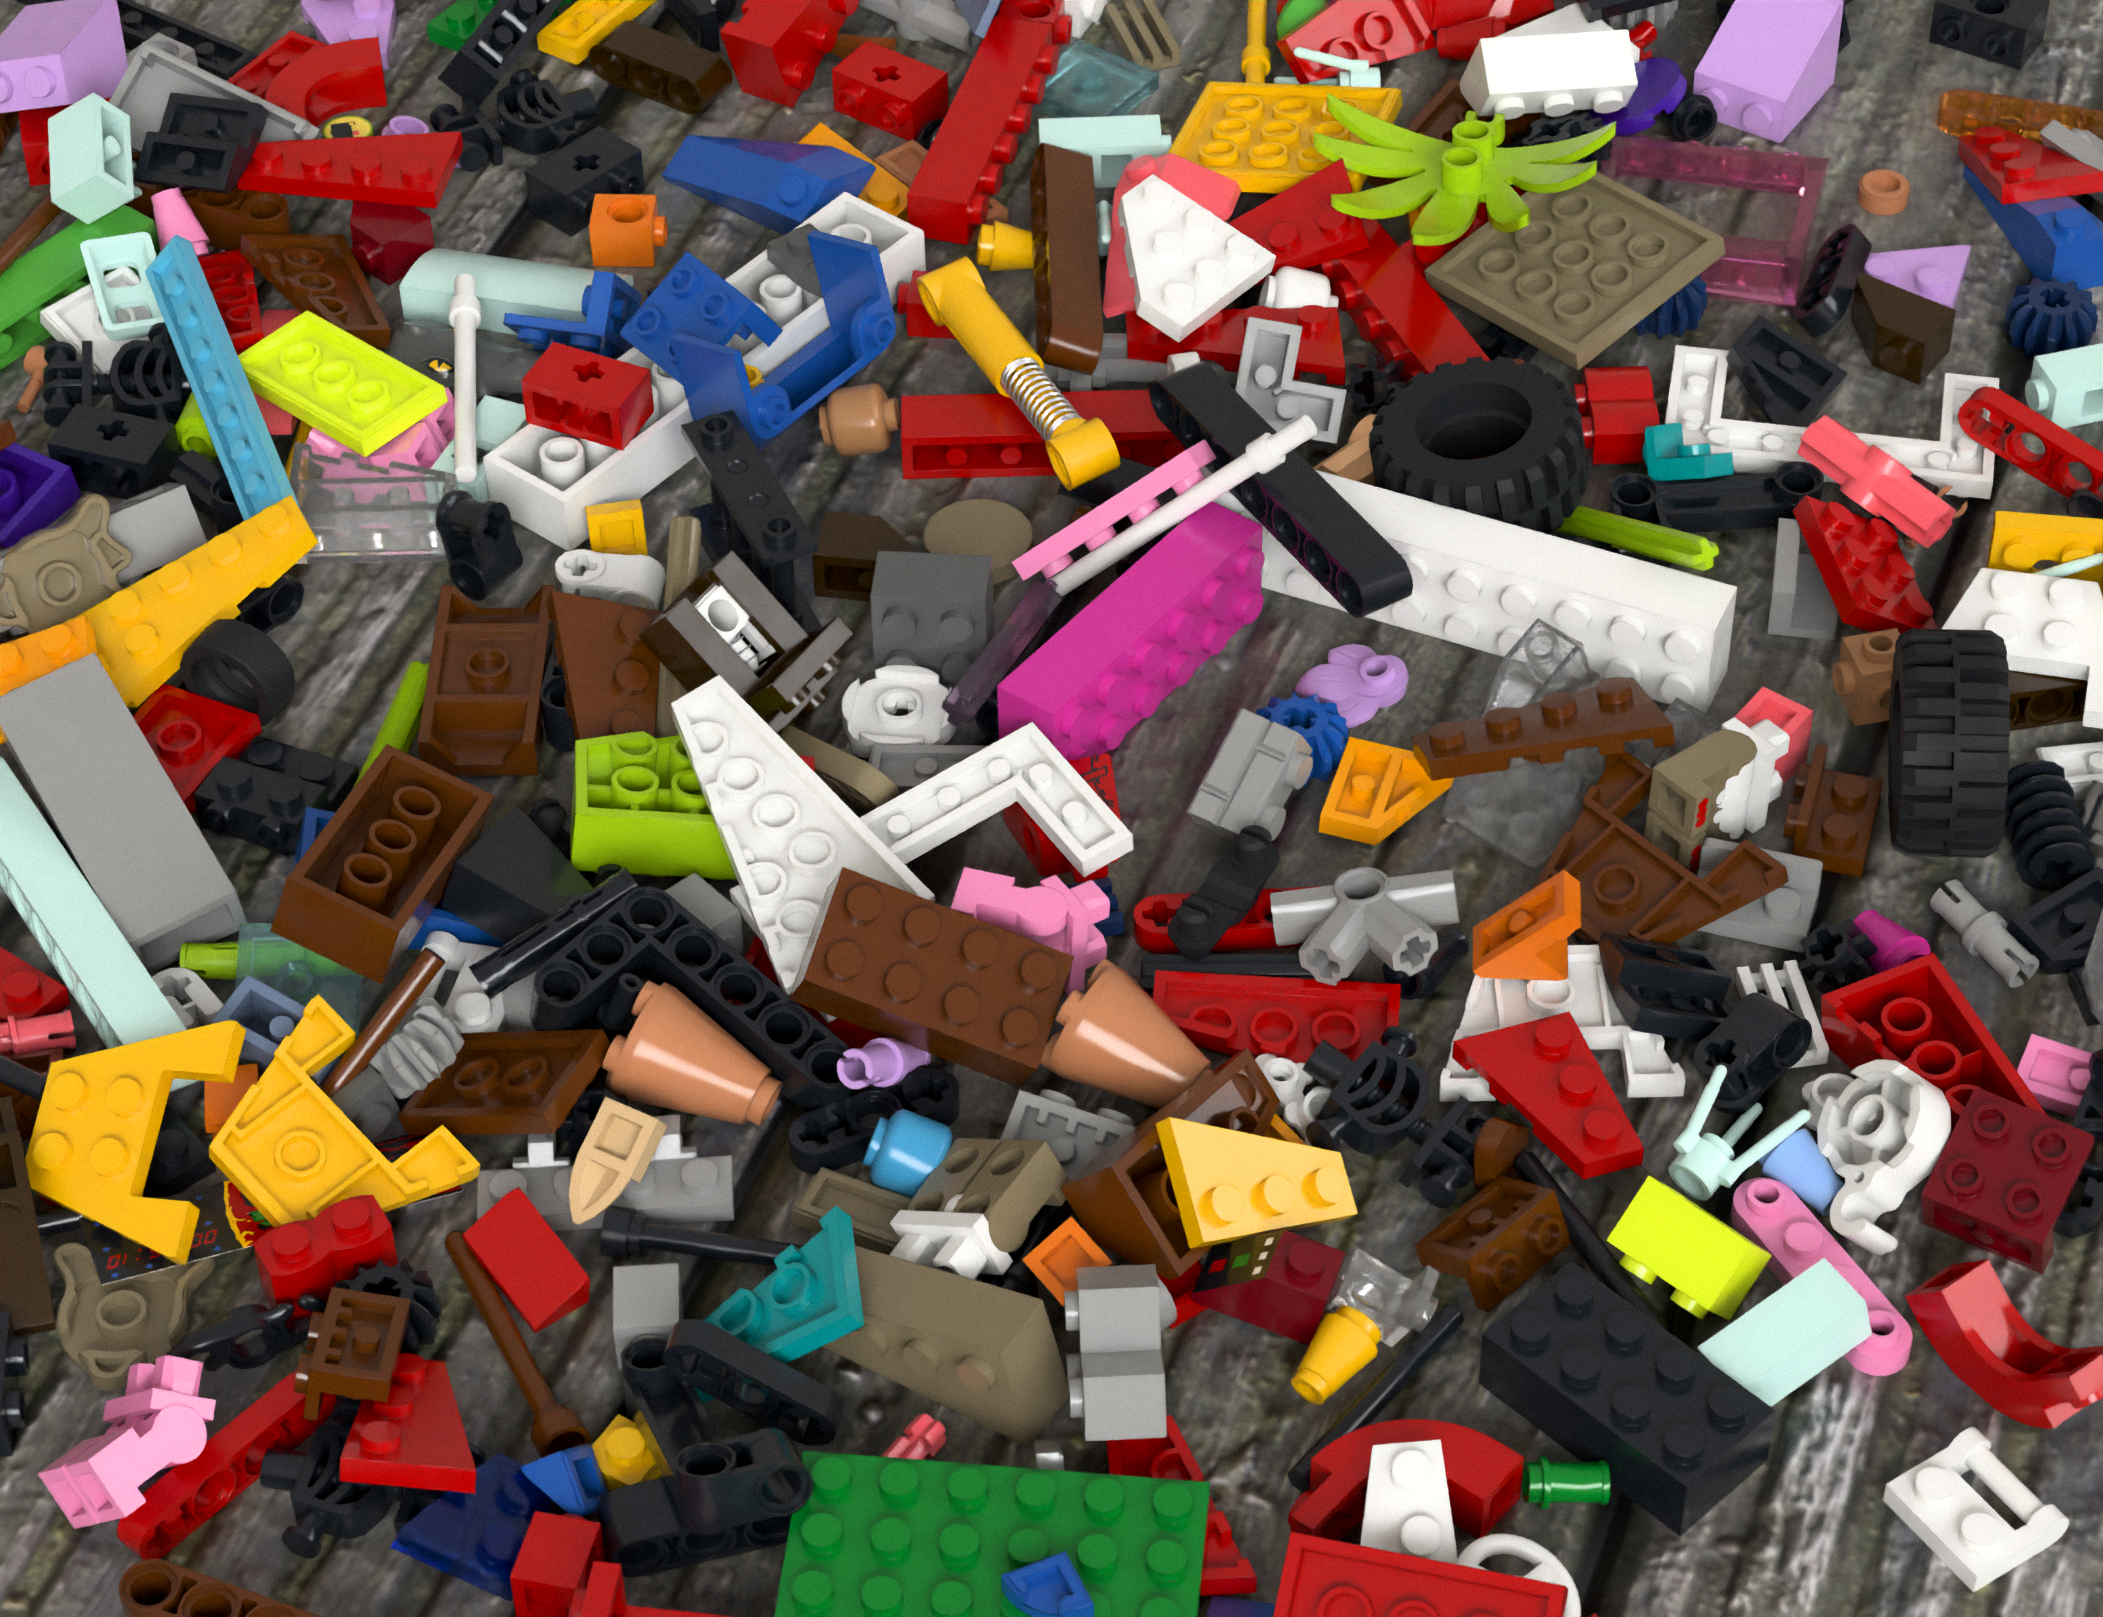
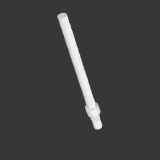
M463 273L459 274L454 280V297L449 303V322L454 328V475L459 482L470 483L477 476L476 328L481 322V304L475 297L474 277Z
M1303 415L1274 435L1270 433L1261 435L1247 444L1246 453L1046 580V591L1053 599H1060L1257 472L1261 474L1268 473L1285 462V454L1317 435L1315 423L1309 416Z

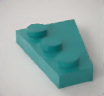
M838 1206L832 1208L819 1220L823 1229L800 1249L793 1244L788 1246L774 1259L777 1269L752 1291L740 1288L703 1321L721 1328L784 1364L863 1327L864 1318L851 1216ZM742 1379L745 1382L751 1381L749 1379ZM694 1387L703 1404L714 1399V1397Z

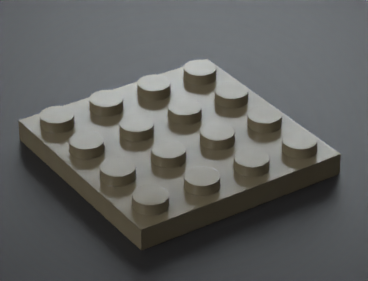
M1575 161V162L1570 163V164H1581V163L1578 162V161ZM1597 172L1588 181L1565 191L1546 194L1527 191L1520 197L1530 210L1529 226L1515 232L1502 233L1494 229L1488 221L1424 271L1426 281L1433 290L1579 371L1726 253L1724 237Z

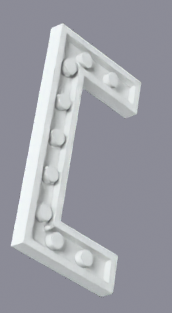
M1676 345L1665 424L1681 423L1684 445L1710 443L1711 453L1732 452L1733 469L1738 474L1775 473L1778 467L1793 461L1811 464L1797 453L1801 443L1800 438L1807 430V427L1721 418L1728 366L1726 357L1729 350ZM1945 373L1942 389L1939 441L1852 433L1856 434L1868 446L1872 444L1877 446L1912 471L1916 476L1939 487V490L1946 486H1952L1945 495H1954L1961 498L1990 499L1993 486L1995 453L1964 433L1959 425L1958 413L1960 407L1977 389L1982 387L1999 389V378ZM1983 408L1984 414L1982 417L1991 422L1989 420L1991 412ZM1822 472L1824 476V482L1837 483L1824 472Z
M1033 722L860 817L867 827L904 864L1015 802L1022 806L1083 877L1088 876L1134 849L1133 834ZM737 885L730 889L732 904L740 910L743 919L761 940L741 887ZM818 1011L827 1023H830L833 1020L837 1019L836 1017Z

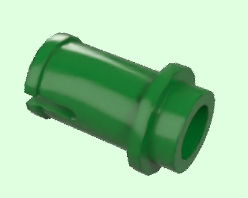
M1538 1455L1536 1462H1525L1523 1465L1522 1491L1525 1503H1536L1539 1510H1547L1550 1503H1599L1600 1505H1607L1610 1498L1609 1465L1606 1463V1460H1598V1462H1549L1547 1456Z

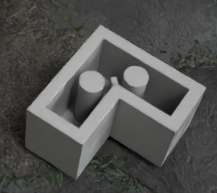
M1249 316L1235 391L1276 432L1282 430L1303 415H1307L1315 423L1317 435L1306 442L1334 447L1337 444L1347 390L1293 380L1303 326Z
M1156 1264L1077 1267V1290L1064 1291L1066 1331H1078L1079 1353L1066 1354L1070 1418H1083L1085 1441L1167 1438L1165 1372L1161 1353L1159 1283Z

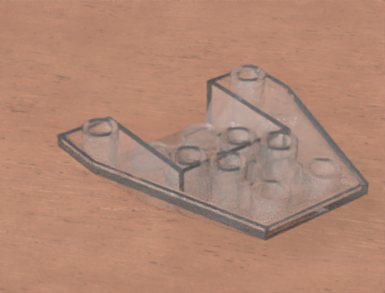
M1537 618L1502 659L1479 717L1485 716L1488 711L1498 707L1517 708L1540 702L1544 696L1551 693H1573L1596 687L1600 681L1607 678L1589 668L1583 643ZM1676 697L1665 712L1661 710L1673 724L1675 745L1654 748L1653 738L1624 742V750L1653 770V767L1710 734L1720 731L1723 723ZM1598 747L1573 749L1566 751L1564 762L1540 765V762H1531L1519 757L1511 759V766L1508 770L1455 777L1441 811L1442 817L1536 874L1546 866L1565 830L1570 832L1583 810L1582 800L1591 784L1597 785L1606 769L1604 761L1607 755L1600 756ZM1650 793L1632 810L1648 801Z

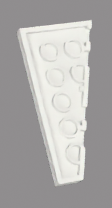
M720 675L671 703L674 723L780 987L787 995L790 996L826 889L842 867L935 902V895Z

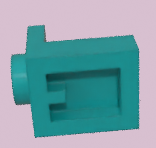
M1681 423L1646 426L1642 454L1644 463L1647 466L1648 476L1654 481L1703 479L1734 474L1732 452L1711 453L1710 443L1684 445Z

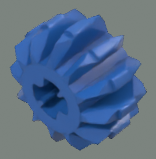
M1292 691L1289 699L1283 700L1271 696L1266 708L1256 709L1257 715L1298 732L1313 749L1310 755L1313 758V767L1308 780L1303 785L1304 788L1310 778L1327 782L1330 772L1338 769L1348 742L1346 718L1340 716L1336 703L1328 702L1321 704L1317 693L1306 699L1299 698Z

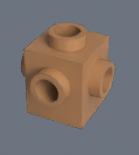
M1897 628L1842 637L1839 662H1835L1832 666V679L1836 693L1844 704L1854 726L1889 720L1893 657L1896 640L1900 635Z

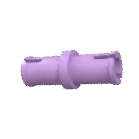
M883 1036L870 1040L863 1048H853L845 1051L843 1055L846 1058H839L837 1062V1073L841 1082L850 1089L858 1090L871 1084L878 1087H888L898 1084L906 1075L924 1069L922 1065H929L931 1054L903 1041H898L893 1037Z

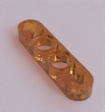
M1965 89L1947 91L1939 99L1937 125L1942 131L1950 135H1974L1975 130L1979 128L1995 126L2043 145L2039 132L2055 119L2068 129L2088 130L2103 140L2102 110ZM2002 119H2013L2020 122H2008Z

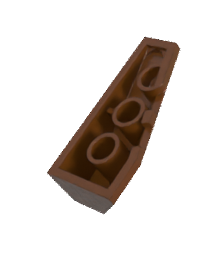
M1246 1048L1228 1059L1095 1157L1060 1189L1088 1235L1097 1245L1138 1265L1156 1264L1157 1274L1169 1280L1176 1279L1185 1273L1214 1245L1189 1248L1156 1123L1172 1117L1265 1136L1280 1100L1249 1049Z

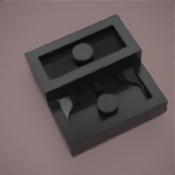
M170 92L159 132L147 131L133 179L138 183L229 194L243 175L252 158V154L263 132L269 111L260 103Z
M1602 932L1598 946L1604 975L1618 1010L1633 1031L1700 1042L1710 1035L1733 1012V1009L1724 1000L1732 977L1709 952Z

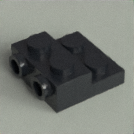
M256 735L237 760L223 756L194 793L200 826L218 835H228L260 845L271 851H280L295 856L306 806L336 813L354 788L359 776L358 766Z

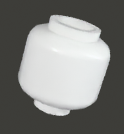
M1283 266L1274 276H1266L1260 292L1258 306L1301 308L1306 305H1319L1322 307L1338 308L1339 298L1338 296L1331 295L1330 281L1325 275L1291 266Z

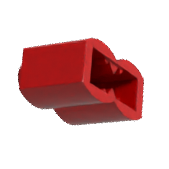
M1649 367L1583 368L1582 383H1573L1572 393L1578 402L1579 412L1583 416L1581 420L1585 448L1589 451L1592 465L1644 463L1642 449L1645 441L1646 426L1660 425Z
M374 1195L354 1196L336 1202L320 1212L314 1220H298L280 1225L262 1235L253 1244L263 1294L270 1307L274 1308L281 1302H290L294 1307V1312L287 1321L300 1320L310 1314L311 1311L304 1310L297 1304L299 1296L303 1294L317 1295L326 1302L327 1306L331 1288L335 1287V1281L351 1280L354 1265L369 1270L375 1268L379 1257L383 1259L388 1267H393L398 1263L392 1226Z

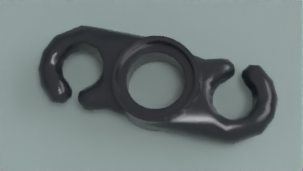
M314 1294L299 1296L298 1306L311 1312L304 1318L294 1321H287L294 1312V1307L290 1302H281L270 1310L260 1304L239 1306L229 1311L221 1319L186 1334L172 1348L170 1356L189 1359L198 1353L209 1352L210 1354L204 1361V1368L207 1371H216L225 1364H229L237 1369H251L261 1366L270 1361L275 1355L306 1342L313 1311L325 1313L326 1302ZM263 1330L260 1335L250 1341L239 1344L235 1343L239 1337L248 1332Z

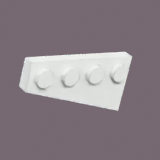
M1441 1439L1372 1446L1360 1537L1361 1546L1456 1564L1458 1556Z

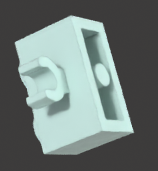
M93 92L48 119V151L52 203L84 223L90 224L142 195V190L133 184L137 164L132 161L130 116Z

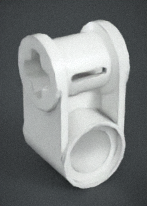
M576 549L565 552L558 557L555 563L556 577L562 583V592L658 610L666 574L662 565L652 557L641 554L621 555ZM584 565L586 566V571L582 576L581 566Z

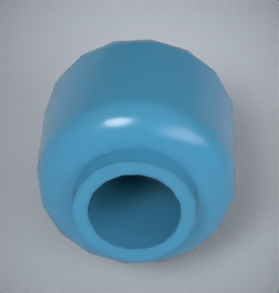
M898 1110L889 1120L883 1117L879 1118L862 1164L871 1167L870 1180L875 1186L913 1198L932 1171L945 1158L952 1144V1131L948 1126L908 1110Z

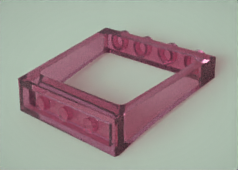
M1643 135L1633 137L1614 136L1611 139L1613 147L1610 149L1611 158L1601 161L1603 168L1600 170V173L1614 181L1619 176L1627 175L1802 195L1790 239L1786 241H1773L1720 235L1724 237L1726 254L1701 273V279L1706 282L1707 298L1795 307L1825 190L1829 159L1802 156L1800 153L1792 151L1784 154L1753 151L1745 146L1725 148L1701 145L1695 141L1678 143L1650 140Z

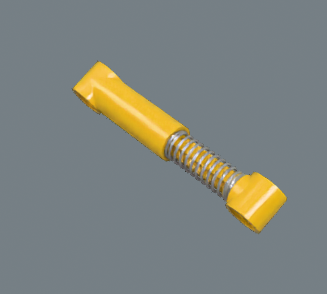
M963 256L917 278L916 283L919 295L933 322L937 326L946 325L996 390L1003 396L1011 398L1020 411L1023 412L1024 416L1027 417L1028 421L1031 422L1032 426L1045 440L1047 454L1052 467L1067 490L1071 491L1120 467L1121 461L1118 449L1105 424L1097 417L1087 421L1078 414L1044 372V363L1040 356L988 294L980 274L967 256Z

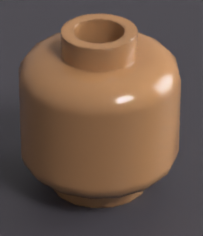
M874 382L835 389L829 394L827 403L821 404L819 407L820 428L825 445L827 447L834 446L835 450L843 457L872 454L887 450L892 443L893 431L901 430V410L897 398L888 399L881 385Z

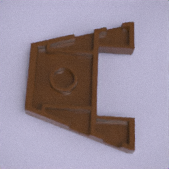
M1625 751V753L1607 755L1604 761L1606 769L1597 785L1591 784L1582 800L1583 810L1571 831L1565 830L1533 889L1562 870L1576 878L1580 882L1581 927L1573 933L1589 945H1598L1602 932L1670 944L1782 887L1789 879L1785 866L1748 839L1740 843L1707 876L1700 879L1624 823L1622 819L1650 793L1653 770Z

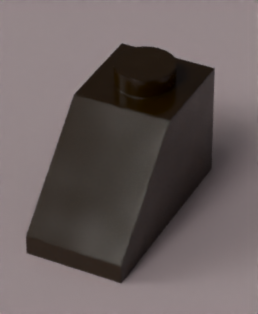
M1861 272L1856 277L1851 321L1871 365L1919 385L1950 350L1956 310Z
M825 511L816 541L818 552L812 554L815 596L871 602L870 595L878 551H918L881 516Z

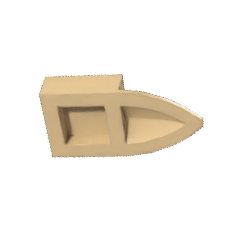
M605 1097L576 1156L571 1172L569 1206L573 1223L581 1225L607 1209L621 1195L630 1180L640 1184L667 1125L657 1118Z

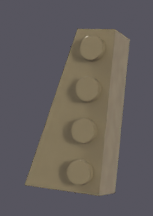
M855 1246L864 1326L822 1347L1027 1447H1031L1034 1444V1440H1037L1069 1398L1067 1376L1043 1299Z

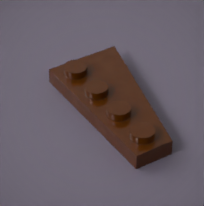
M344 234L241 235L240 253L301 314L308 310L377 349L389 348L391 328Z
M1633 677L1607 678L1600 681L1596 687L1573 693H1551L1544 696L1540 702L1517 708L1498 707L1488 711L1483 717L1461 723H1438L1427 732L1411 736L1414 757L1431 781L1508 770L1511 766L1512 758L1522 757L1527 761L1540 762V765L1564 762L1566 751L1573 749L1598 747L1599 755L1605 756L1625 753L1624 742L1653 738L1654 748L1675 745L1673 724Z

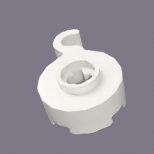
M1876 1059L1860 1065L1850 1072L1858 1078L1844 1089L1838 1100L1829 1095L1824 1103L1817 1124V1146L1820 1153L1829 1159L1833 1170L1845 1178V1184L1834 1197L1830 1208V1222L1833 1229L1870 1253L1882 1255L1893 1251L1898 1245V1240L1874 1225V1223L1881 1214L1898 1208L1905 1194L1930 1175L1951 1133V1108L1942 1090L1896 1060Z

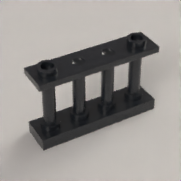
M733 410L709 415L705 418L682 424L681 434L710 479L712 502L689 509V516L696 517L701 522V545L710 560L714 563L733 550L808 635H811L820 629L822 625L795 584L793 559L818 552L816 540Z

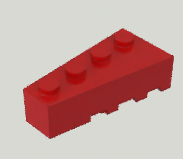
M746 0L741 6L742 13L745 15L738 23L728 21L719 31L741 91L793 108L802 92L808 90L811 86L815 70L824 55L831 52L834 48L840 28L846 18L856 11L859 0Z
M1934 952L1821 995L1822 1031L1829 1050L1852 1070L1876 1059L1896 1060L1942 1090L1951 1108L1950 1136L1973 1090L1977 1088L2047 1115Z

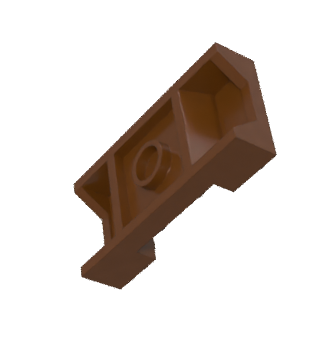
M442 585L417 741L421 761L453 776L539 775L544 736L541 687L549 663V656H551L556 639L553 619H549L546 600L551 590L555 591V585H543L524 608H478L453 585Z

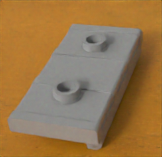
M144 42L140 45L109 100V103L130 116L131 149L140 154L147 131L159 132L170 92L260 103L269 111L259 142L321 139L323 135L321 130L311 125L309 121L153 44ZM276 193L283 196L286 199V201L290 196V194Z

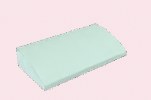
M434 248L418 258L399 285L404 319H425L451 326L449 322V303L454 297V280L459 274H470L475 279V297L481 304V322L476 329L518 335L503 324L505 313L585 323L586 317L582 314V297L585 287L592 285L594 270ZM615 273L630 286H633V275Z

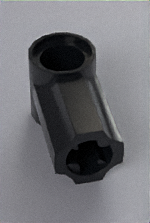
M193 449L177 458V463L169 474V482L185 484L193 506L216 522L218 535L244 522L220 463L208 454H199Z

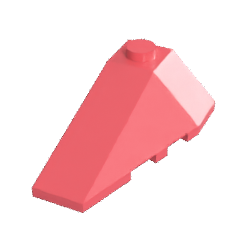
M1173 153L1153 158L1152 155H1143L1125 166L1114 191L1111 219L1112 234L1108 249L1102 308L1106 318L1124 314L1125 311L1136 310L1134 303L1136 294L1134 278L1129 276L1124 250L1126 236L1124 227H1120L1117 213L1121 197L1154 174L1226 222L1232 215L1242 191L1237 181Z

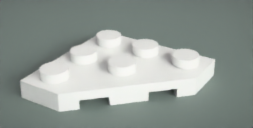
M1154 174L1121 197L1117 213L1120 227H1124L1126 236L1124 250L1129 276L1134 278L1136 313L1178 343L1272 272L1276 255Z

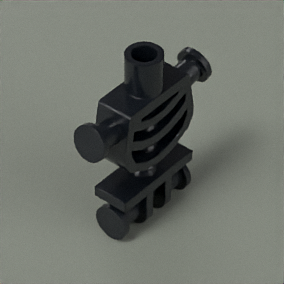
M521 69L511 76L510 86L504 87L498 92L496 103L497 117L488 120L469 96L461 98L463 114L459 115L457 109L451 104H441L431 112L429 121L438 133L462 132L463 150L458 162L465 171L475 172L484 167L488 158L494 166L503 165L502 139L512 148L525 154L539 155L557 148L560 150L583 136L581 132L575 130V122L597 115L596 101L592 91L587 87L560 95L549 80L539 81L537 74L533 70Z
M156 323L149 329L148 338L150 341L133 340L122 345L112 359L109 374L99 373L97 375L94 373L92 341H82V361H76L77 351L73 345L66 342H53L49 344L44 350V359L48 363L43 371V380L46 384L43 388V399L48 404L44 409V421L52 427L59 428L76 403L94 407V395L110 394L116 412L173 423L176 426L183 411V399L189 398L192 389L166 324Z
M1397 1026L1386 1028L1381 1036V1044L1375 1041L1371 1042L1356 1062L1326 1040H1322L1302 1069L1331 1090L1318 1115L1322 1120L1315 1119L1306 1127V1136L1312 1147L1337 1151L1340 1146L1339 1140L1343 1139L1357 1152L1374 1156L1395 1148L1404 1139L1409 1137L1415 1144H1419L1420 1149L1410 1160L1398 1181L1408 1188L1422 1169L1426 1168L1433 1174L1425 1175L1420 1181L1419 1190L1422 1196L1436 1207H1449L1456 1198L1455 1188L1467 1186L1473 1178L1475 1142L1482 1126L1491 1117L1481 1113L1473 1114L1466 1123L1467 1131L1457 1125L1471 1103L1463 1096L1457 1100L1438 1126H1432L1431 1122H1427L1426 1119L1421 1117L1428 1099L1429 1079L1422 1067L1406 1058L1415 1054L1418 1048V1041L1410 1031ZM1380 1079L1385 1081V1090L1380 1089L1378 1085ZM1400 1093L1407 1100L1408 1107L1405 1104H1401L1400 1100H1397ZM1384 1121L1388 1122L1389 1125L1382 1126L1380 1124Z
M346 1398L337 1401L332 1409V1418L337 1425H319L308 1453L269 1447L265 1452L260 1470L261 1486L292 1492L291 1501L297 1525L286 1528L282 1534V1541L290 1551L307 1559L317 1557L321 1551L322 1546L319 1539L323 1533L342 1539L364 1536L384 1519L393 1502L401 1503L394 1520L398 1548L411 1550L416 1537L419 1545L428 1551L439 1554L449 1553L454 1550L457 1542V1537L453 1532L454 1528L465 1522L469 1512L465 1502L472 1500L475 1495L473 1493L340 1481V1456L362 1400ZM468 1443L476 1472L481 1471L487 1459L486 1454L478 1446Z

